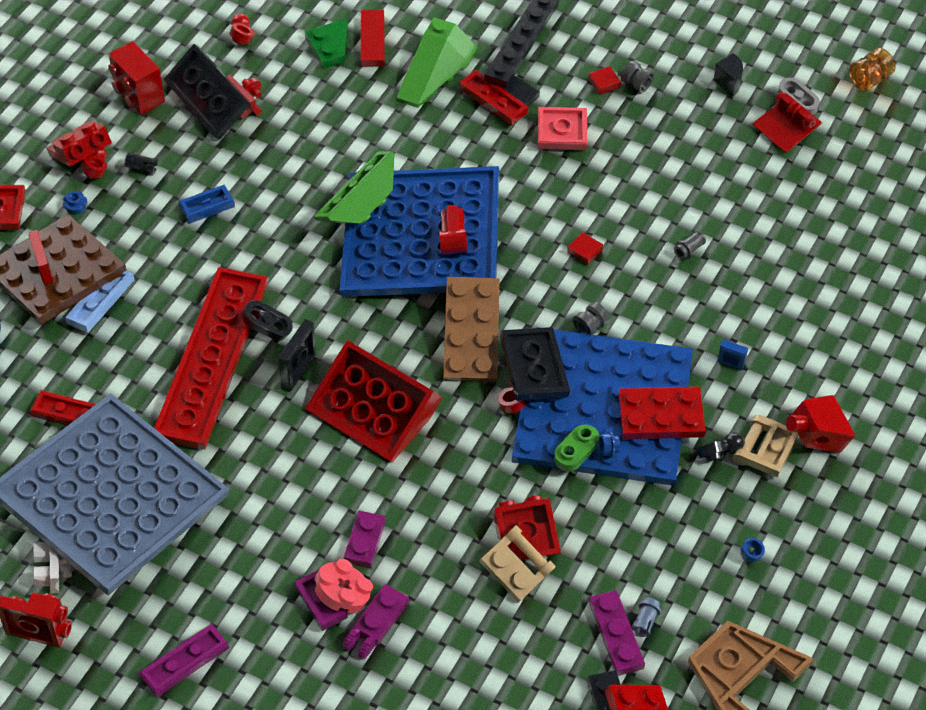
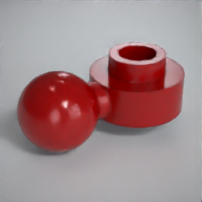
M236 14L231 20L232 27L229 35L236 44H249L255 34L249 27L250 20L245 14Z
M103 148L82 160L80 168L87 177L100 178L104 175L107 169V163L104 161L107 156L106 149Z
M510 379L511 387L502 390L497 399L503 412L517 413L524 408L526 400L516 401Z

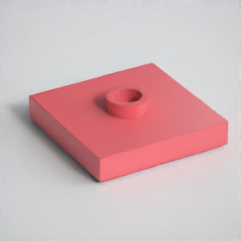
M538 107V149L587 150V108Z

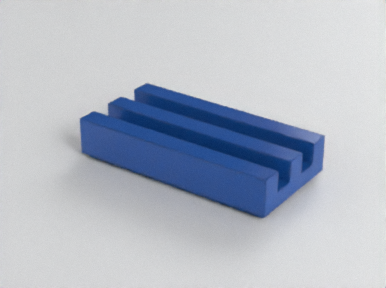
M225 184L178 201L179 208L182 210L184 217H186L188 224L235 207V202Z

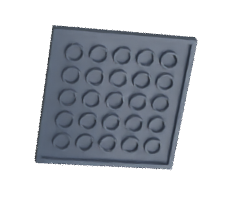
M111 393L0 477V505L106 595H110L229 495V488Z

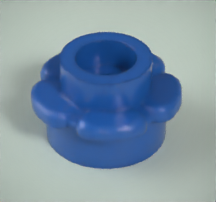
M72 191L63 197L64 202L62 203L68 213L75 215L85 210L87 198L81 192Z
M608 431V434H600L599 449L601 456L613 458L615 453H618L620 450L619 437L614 436L612 431Z

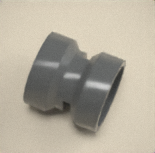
M634 60L625 66L621 74V81L627 85H634V89L640 93L645 92L654 79V72L647 68H641V64Z
M592 302L586 307L585 312H579L573 317V324L579 333L592 336L596 333L597 328H602L608 324L610 318L601 304Z

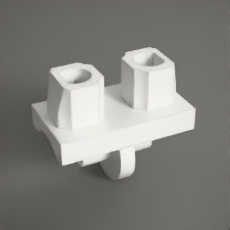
M45 542L34 543V562H50V566L34 567V586H50V594L59 593V571L63 572L64 577L69 578L72 576V572L77 569L62 556H58V553Z

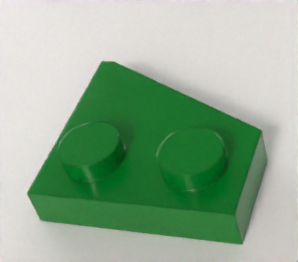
M346 18L304 31L305 39L323 69L345 62L348 20Z

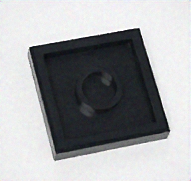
M304 319L278 356L281 389L287 392L292 391L316 356L314 324L312 321Z

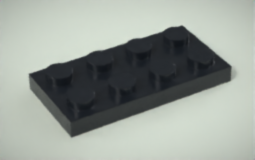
M196 44L190 47L163 79L208 131L219 140L251 105L250 101Z

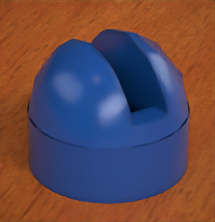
M748 538L740 548L742 559L749 563L757 562L765 553L763 543L756 538ZM750 547L754 548L752 554L748 552Z

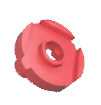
M345 559L324 564L314 578V582L316 581L317 585L315 588L316 595L326 606L336 611L340 608L349 609L347 613L361 611L369 600L370 592L373 589L372 582L366 579L357 569L353 568L352 564Z

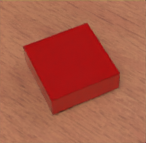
M610 66L589 73L588 80L599 95L621 88V81Z
M584 232L567 247L568 254L586 265L603 250L602 243Z

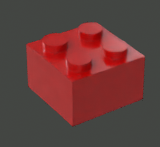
M134 41L108 54L110 60L108 68L113 77L112 87L118 95L121 94L125 98L127 105L131 109L134 108L140 115H143L165 103L160 68Z

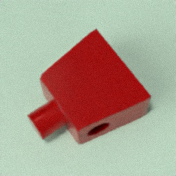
M834 395L806 399L786 419L787 430L797 432L803 445L807 448L839 453L856 436Z

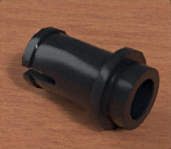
M135 151L127 153L125 167L129 168V171L136 169L155 174L157 169L147 164L157 166V158L137 155Z

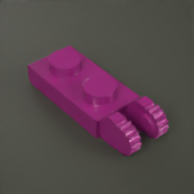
M384 584L353 626V629L345 638L342 647L350 651L359 638L363 637L366 640L359 649L358 657L362 659L367 658L374 647L381 643L409 603V597Z

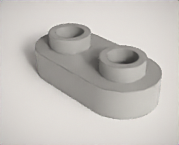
M785 78L780 82L778 93L789 94L811 114L817 113L820 100L801 81L795 78Z

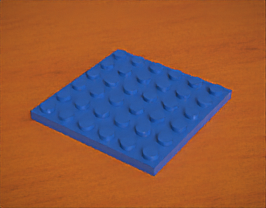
M499 166L394 171L393 191L386 197V202L380 207L375 208L370 214L371 217L365 223L345 224L340 280L341 297L446 293L447 277L497 278ZM357 172L350 173V175H349V180H350ZM449 205H456L458 208L463 209L468 253L441 254L439 236L440 231H442L441 211Z
M554 329L570 394L567 398L526 400V405L520 410L512 463L560 469L554 461L556 448L577 426L590 425L597 429L599 437L600 434H608V431H612L614 436L619 437L620 450L618 453H615L613 458L601 456L598 444L597 449L574 472L675 486L682 438L623 439L618 393L621 388L688 387L693 349L606 336H590L584 333ZM570 452L565 453L566 455H572Z

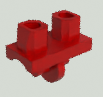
M229 74L227 76L229 80L251 103L240 118L243 119L251 112L256 116L262 113V110L256 105V100L253 98L254 96L256 98L261 96V82L256 78L244 79L242 87Z

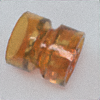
M875 48L864 58L854 62L850 66L849 72L854 84L861 90L867 91L891 76L895 72L896 66L893 57L888 51L883 48Z

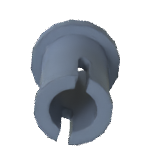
M645 598L644 601L639 603L640 611L632 626V630L643 637L650 635L654 620L661 613L660 603L653 598Z

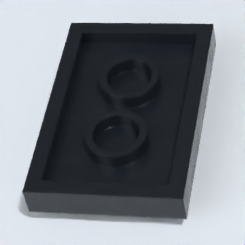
M553 327L501 330L500 340L516 401L569 397L570 388Z

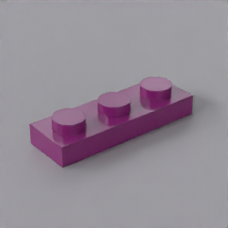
M617 590L590 596L589 604L617 675L620 676L643 670L645 662Z

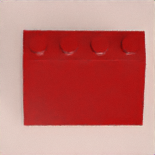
M346 340L305 409L389 461L394 462L428 423L443 397L349 340Z

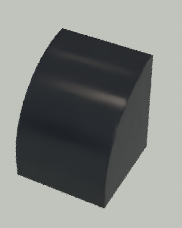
M732 53L717 62L715 66L713 80L731 96H735L738 93L741 85L743 64L740 58Z

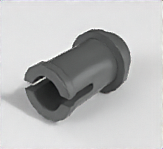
M697 230L686 239L676 242L674 247L676 256L680 259H689L696 249L706 243L704 234Z

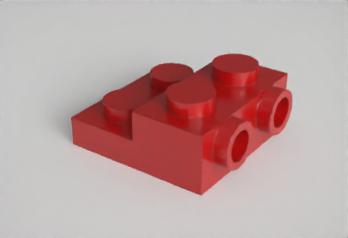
M89 121L74 129L73 133H66L55 139L53 144L46 149L50 157L68 166H72L112 144V141L104 125L95 121Z
M541 495L525 498L523 503L515 504L514 500L498 503V507H495L492 511L499 540L517 525L522 530L521 534L543 557L561 554L550 498L542 499ZM513 541L507 546L521 561L530 560Z
M32 592L29 601L26 602L20 597L12 596L9 598L0 595V620L5 634L58 648L61 647L64 638L69 637L72 621L66 620L68 607L62 606L60 599L49 593L37 594Z

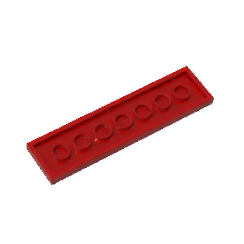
M221 267L217 268L154 427L172 443L206 450L251 330L243 322L241 311L250 301H262L268 285L267 276Z

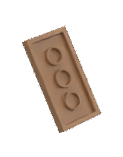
M447 277L444 381L497 382L500 278Z

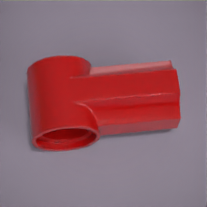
M449 205L441 211L442 231L439 233L441 254L468 253L463 209L458 208L456 205Z

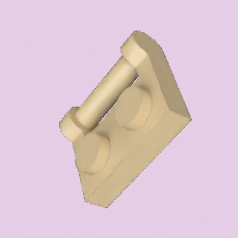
M754 415L750 422L751 428L744 440L745 444L742 449L735 451L732 459L738 465H748L778 478L799 435L797 432L788 431L786 425L762 415ZM767 431L768 434L757 455L751 453L760 432Z
M516 525L479 562L519 603L556 566L551 561H546L521 534L522 530ZM512 541L539 569L535 575L507 547Z

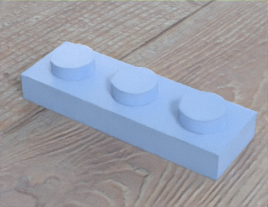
M129 271L123 272L121 276L106 283L100 289L80 300L65 317L67 324L89 333L134 281L133 273Z

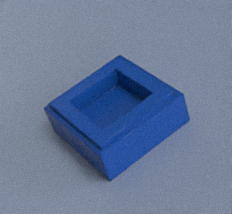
M723 339L717 362L743 370L748 348Z

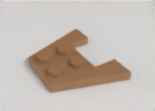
M727 621L689 656L688 663L717 710H750L736 696L768 665L772 664L794 682L812 665L814 658Z

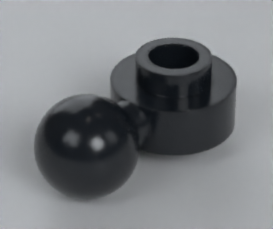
M731 432L723 440L697 448L700 459L706 458V461L710 462L723 458L722 452L727 451L730 454H734L735 451L743 448L745 441L741 434Z

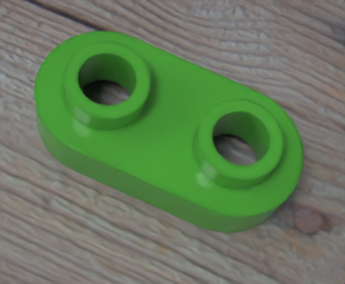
M590 425L577 426L556 448L554 458L556 466L564 471L578 469L598 447L599 433L597 429ZM570 452L572 455H566L565 453Z

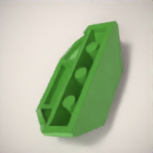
M392 151L377 152L314 216L315 220L343 224L365 223L371 217V212L383 205L387 200L386 197L393 191L395 154Z

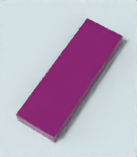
M211 623L140 671V678L157 698L229 649V644Z

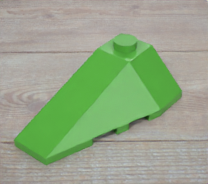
M434 17L422 37L398 92L396 101L419 108L437 93V89L445 82L449 83L454 79V75L459 70L463 71L469 66L477 52V46L455 23Z

